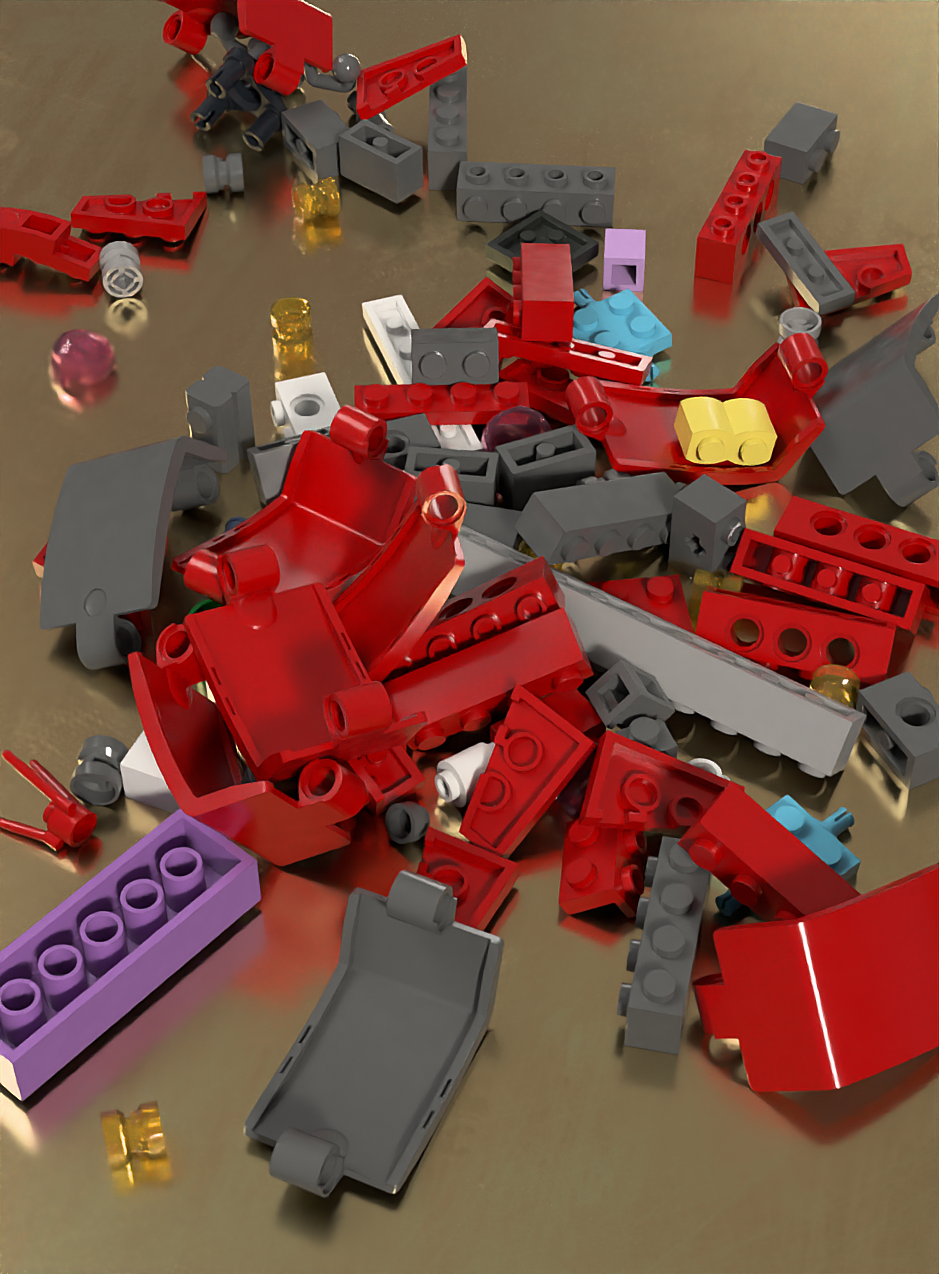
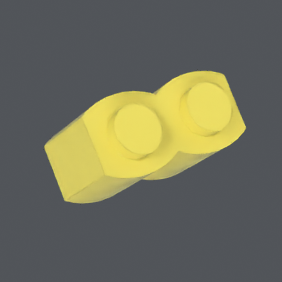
M710 397L687 398L680 401L674 422V428L685 459L699 464H715L726 460L739 465L763 464L770 461L777 439L765 405L760 401L748 398L731 399L723 403Z

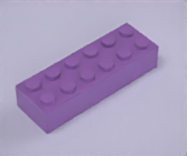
M178 809L0 951V1083L19 1100L24 1101L261 900L257 860L225 836Z

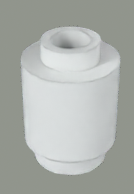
M480 742L438 763L434 782L443 800L451 802L457 807H463L470 803L480 774L485 772L495 747L494 742L489 744Z

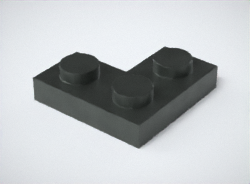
M542 210L534 213L486 244V258L512 272L513 257H521V243L570 244L572 273L599 254V242Z

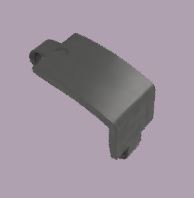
M939 292L833 365L828 370L824 379L825 383L812 398L825 422V428L810 447L841 495L851 492L876 475L890 498L897 505L906 507L939 486V474L935 467L938 463L934 457L924 450L914 453V450L939 435V406L915 368L916 356L936 342V336L931 325L934 323L932 321L933 317L939 310Z
M180 436L74 463L69 466L59 493L47 544L41 589L40 629L51 631L76 625L77 651L81 662L86 668L94 670L129 663L128 654L135 651L141 653L142 643L138 629L130 621L120 619L118 616L154 609L157 606L171 511H184L210 505L217 501L220 492L219 480L214 470L206 465V463H223L228 461L227 450L187 436Z
M402 870L396 877L388 897L360 887H356L349 895L342 929L338 965L309 1019L245 1120L244 1134L247 1137L275 1147L269 1165L271 1177L323 1198L331 1193L343 1175L392 1194L397 1193L407 1179L443 1117L487 1030L493 1014L503 955V939L454 921L457 898L453 897L452 886L408 870Z

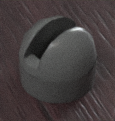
M406 801L393 804L386 813V830L391 839L399 844L417 841L426 835L427 828L430 826V815L424 807L416 802Z

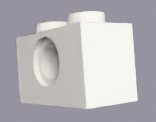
M325 372L275 382L276 401L270 402V410L275 427L282 426V439L302 434L304 430H317L331 426L332 420L340 406Z

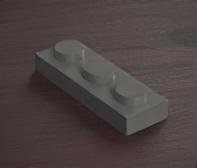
M793 211L758 223L756 236L813 311L817 312L820 316L853 304L855 291Z

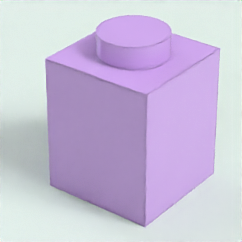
M605 229L603 290L624 291L629 288L634 292H643L646 230Z

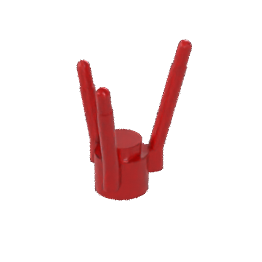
M4 750L2 757L49 798L51 802L43 813V821L47 824V831L0 817V828L42 841L56 851L60 850L64 843L73 848L84 844L97 825V814L82 805L37 760H31L28 766L13 752Z

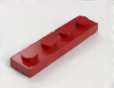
M492 318L483 327L497 328L499 358H512L515 356L530 360L532 365L540 368L555 366L568 369L572 375L577 377L596 376L611 380V382L640 386L650 374L653 357L575 338L572 339V342L521 341V326Z
M503 381L498 384L459 382L454 385H427L424 383L354 385V407L385 421L425 413L430 425L529 423L530 408L527 382Z

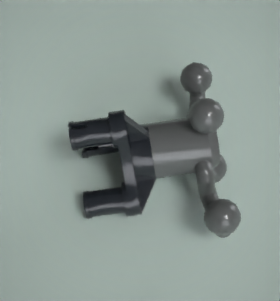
M219 12L212 18L210 30L214 37L221 41L223 47L227 50V54L222 59L223 64L207 79V97L191 113L190 119L194 122L198 117H201L194 125L198 129L207 132L224 112L239 110L255 115L258 119L244 132L243 139L250 148L261 151L277 131H282L281 112L288 110L280 93L256 83L253 77V70L257 59L262 53L270 49L271 45L254 37L249 40L248 46L240 43L235 39L239 31V22L236 17L229 12ZM342 53L332 63V73L334 76L319 73L317 67L304 62V75L301 74L297 88L306 80L311 86L348 93L356 86V79L361 73V64L358 58L351 53Z

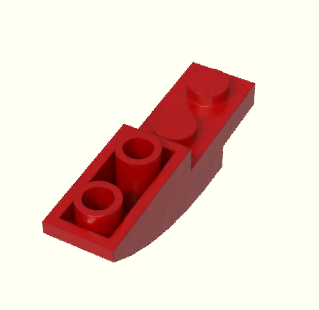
M0 207V263L14 266L21 257H25L34 263L66 273L72 278L89 282L100 269L99 254L103 248L71 236L72 222L37 211Z

